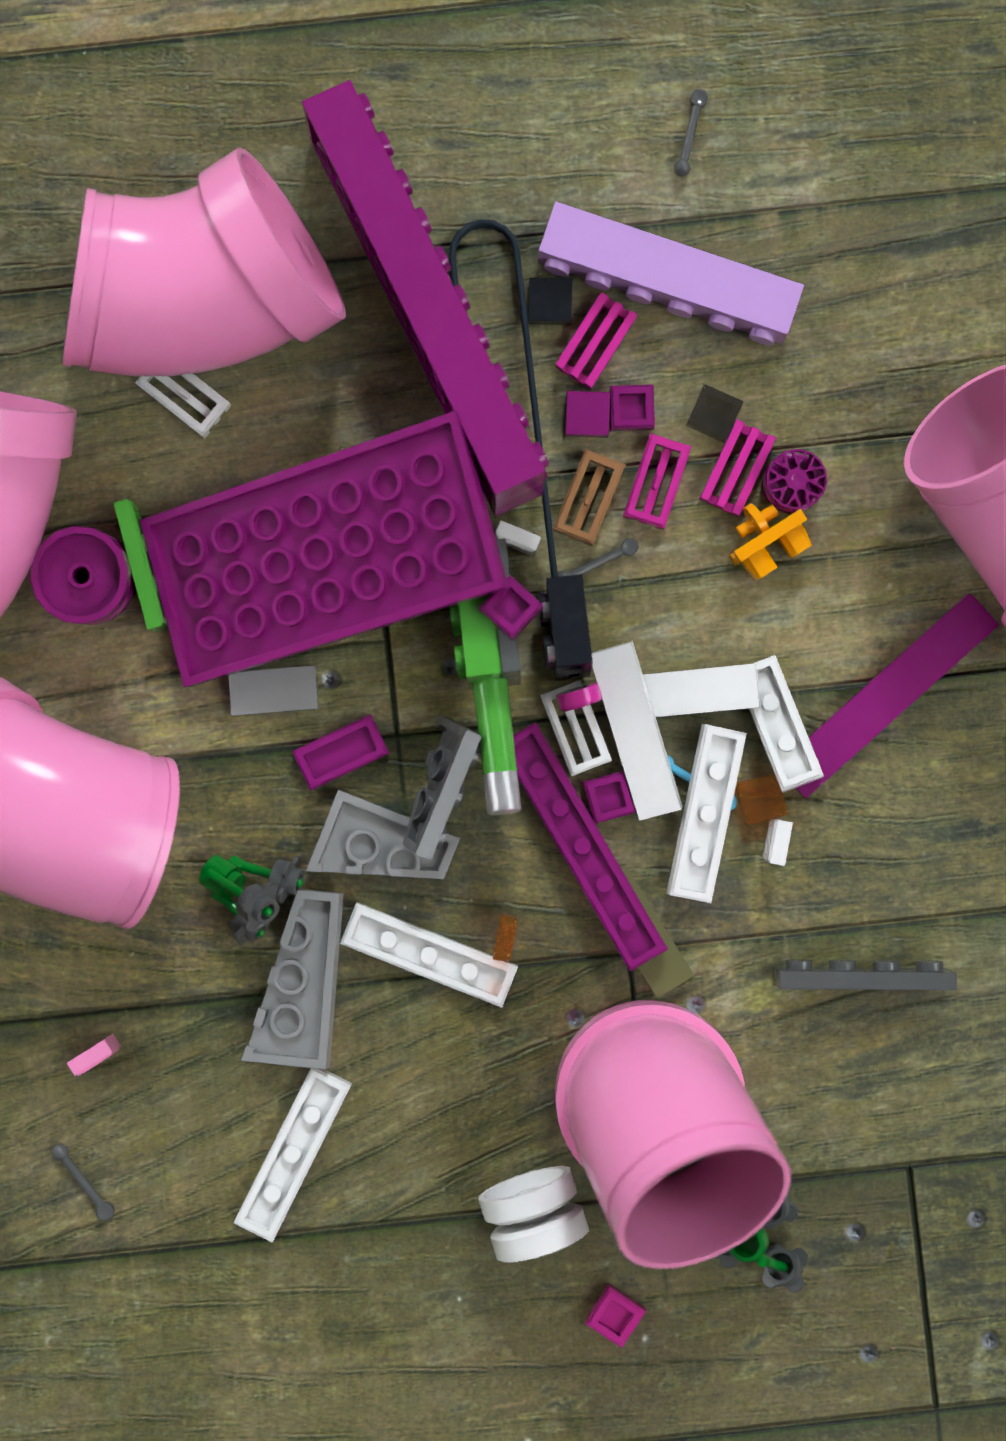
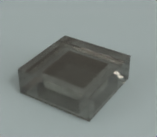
M704 384L686 426L725 443L744 401Z

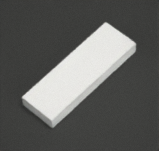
M774 655L755 662L757 666L760 708H749V711L781 792L783 793L823 778V772L776 656Z
M755 663L643 675L655 717L760 708L757 666Z

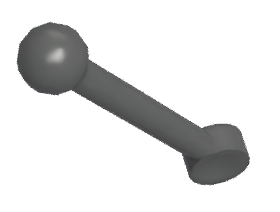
M702 89L693 91L690 97V103L693 106L680 160L674 164V172L678 176H686L690 172L691 166L688 160L701 108L706 105L708 100L707 93Z
M628 538L623 541L621 547L569 572L562 570L558 572V577L583 575L622 555L633 556L638 551V543L636 540Z
M64 1144L55 1145L52 1148V1157L65 1165L97 1207V1217L103 1221L110 1219L115 1211L113 1204L101 1199L68 1156V1147Z

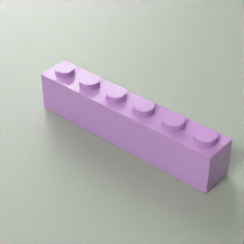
M556 201L538 251V262L544 264V269L554 275L567 277L571 273L586 278L585 283L593 288L608 291L610 287L627 292L626 297L632 301L650 304L652 300L667 305V311L676 316L691 318L693 314L708 319V324L715 329L732 332L733 328L750 333L749 338L751 340L769 346L774 345V342L782 344L788 335L804 287L803 284Z

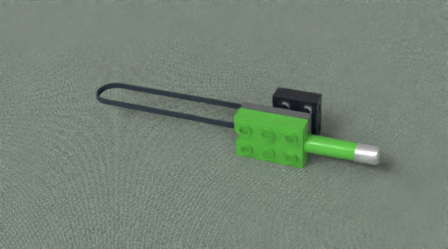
M479 219L472 221L459 229L450 243L449 262L453 287L458 285L456 249L466 234L476 229L488 228L502 233L509 240L514 254L535 442L538 441L543 448L520 249L515 235L507 226L495 220ZM545 479L542 502L551 578H546V591L538 592L539 602L543 605V609L539 612L541 627L549 626L550 635L543 636L546 670L554 669L555 681L590 677L593 660L583 576L579 574L558 577L547 479ZM506 538L496 539L505 575L508 578L510 573ZM491 593L450 606L454 637L462 636L463 645L454 646L459 680L467 679L469 690H473L478 734L482 735L479 745L487 813L489 815H504L517 813L521 810L508 686L521 685V670L517 637L512 641L479 611V607L493 594Z

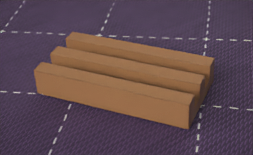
M585 449L554 524L553 531L563 533L572 539L585 542L584 544L593 546L625 465ZM591 461L598 465L574 524L571 527L564 523ZM606 468L611 469L614 472L589 533L581 531Z

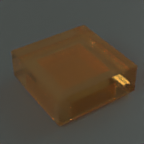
M774 773L736 783L735 788L745 825L789 815L784 793L781 792Z
M500 913L493 952L494 960L505 962L511 960L518 921L516 915Z

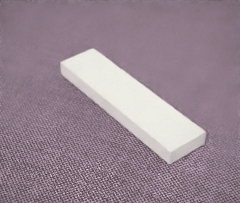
M633 641L592 652V667L601 691L602 700L639 821L681 810L683 806Z
M707 724L701 725L666 892L668 895L707 903L712 902L747 733Z
M358 902L355 904L340 942L344 946L501 1008L518 968V965Z
M310 1069L234 1224L273 1242L352 1085L351 1082L325 1069Z

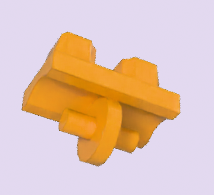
M750 503L743 507L747 520L735 527L741 538H744L753 531L758 536L728 556L735 566L741 563L745 570L757 581L778 568L765 548L772 542L778 540L789 559L812 546L808 534L802 523L807 521V518L802 510L799 509L769 528L767 522L779 515L774 505L771 504L762 511H759L754 504Z

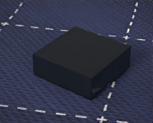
M529 278L528 324L571 325L573 279Z

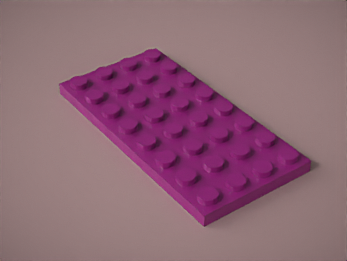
M457 411L140 520L184 687L197 686L509 588L471 446L463 431Z

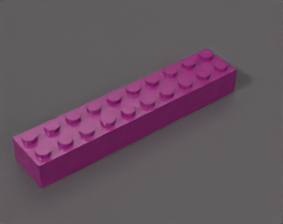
M348 80L303 100L302 106L310 142L444 414L453 411L458 412L461 426L471 446L483 493L495 517L543 495L544 480L548 478L545 468L549 466L546 454L538 441L533 444L531 443L525 429L529 427L526 414L519 402L511 403L506 391L510 387L507 376L499 362L492 365L486 351L490 348L487 336L479 323L472 325L467 310L470 309L468 298L460 284L453 287L448 272L451 271L449 260L441 245L433 247L428 234L432 232L431 225L423 208L414 209L409 196L413 194L410 182L402 168L397 171L395 170L390 158L394 156L393 149L383 130L376 132L371 120L375 118L368 97L364 92L358 95L351 80Z

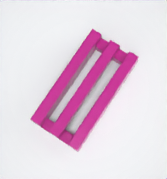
M603 292L599 294L555 364L556 369L590 390L594 387L638 316L635 312L631 310L629 312L624 309L623 305L619 302H613L608 299L609 296ZM603 308L608 310L609 313L574 368L568 365V362ZM616 317L624 320L590 375H584L582 373L583 369Z
M738 419L699 500L736 517L740 516L776 437L770 434L761 433L755 427L751 428L744 425L745 423ZM739 434L747 437L718 498L712 495V492ZM756 441L762 444V447L733 505L727 502Z
M650 433L623 514L624 518L639 521V523L649 524L660 530L665 529L691 446ZM655 445L663 447L643 511L641 512L635 510V506ZM671 451H675L680 454L659 517L651 515Z

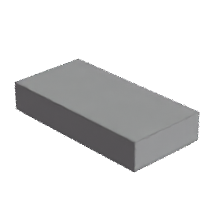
M315 665L241 671L228 676L231 716L319 709Z

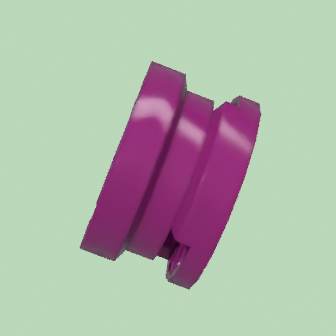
M791 449L777 455L765 469L762 480L763 494L767 502L774 505L778 509L777 511L793 514L799 509L803 512L811 508L821 498L827 485V473L822 461L812 452L803 449Z

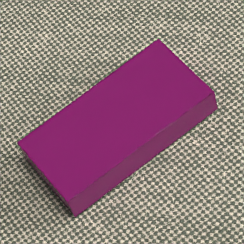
M371 714L292 751L310 791L390 754Z

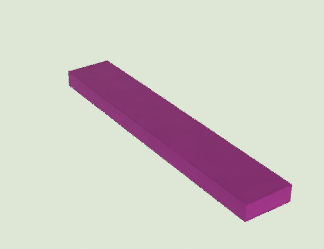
M971 593L966 594L808 736L824 776L821 779L795 788L804 799L808 798L999 626L997 621Z
M536 722L514 734L518 779L629 971L668 950Z

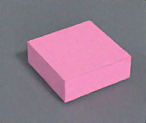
M111 1034L67 1062L74 1076H80L119 1051L121 1045L115 1035Z

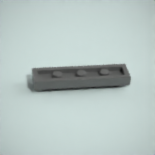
M787 959L786 967H774V985L779 989L957 990V973L943 968V961L918 960L916 968H900V961L873 960V968L856 967L855 960H829V967H812V960Z

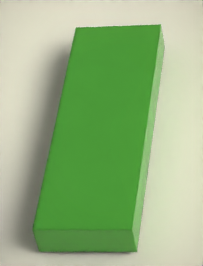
M129 499L113 502L147 630L155 633L167 630L168 625L140 523L142 517L139 506Z

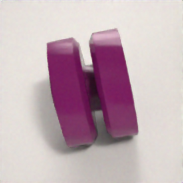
M73 526L56 531L40 544L31 565L30 581L35 598L49 614L64 622L99 625L112 621L128 609L137 593L125 545L120 540L94 528ZM82 570L88 571L90 574L89 580L86 583L84 580L79 579Z

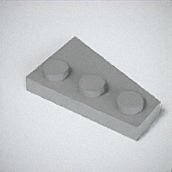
M338 790L306 871L444 879L460 838L447 833L443 845L439 849H435L431 860L416 855L403 845L409 817Z

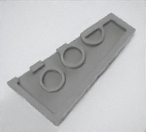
M306 889L297 890L280 941L281 947L275 966L271 968L267 980L268 987L262 1005L258 1008L253 1023L254 1029L249 1045L245 1047L241 1061L325 1070L330 1067L344 893Z

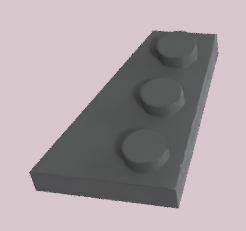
M440 714L435 728L443 732L439 747L436 751L430 750L428 752L425 766L428 767V786L422 787L416 795L403 845L414 854L430 860L435 849H439L445 841L447 820L452 808H456L463 797V781L468 769L473 767L479 758V742L482 735L459 722Z

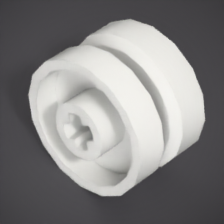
M555 1166L530 1171L502 1181L479 1195V1203L485 1222L499 1225L491 1233V1241L498 1261L519 1262L541 1257L570 1246L589 1232L582 1205L569 1202L577 1193L570 1167Z

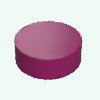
M597 682L557 694L556 698L560 710L565 712L599 702L602 695Z

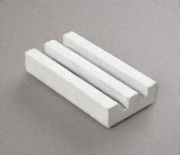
M193 373L180 376L216 403L212 411L170 377L154 376L206 417L202 423H199L149 383L153 376H140L135 383L204 439L210 433L211 427L220 421V416L223 412H227L232 406L230 402Z
M581 680L540 695L571 776L612 761L592 707L588 705L581 708L600 756L592 759L574 710L565 711L584 761L576 765L552 700L556 699L557 694L583 686Z

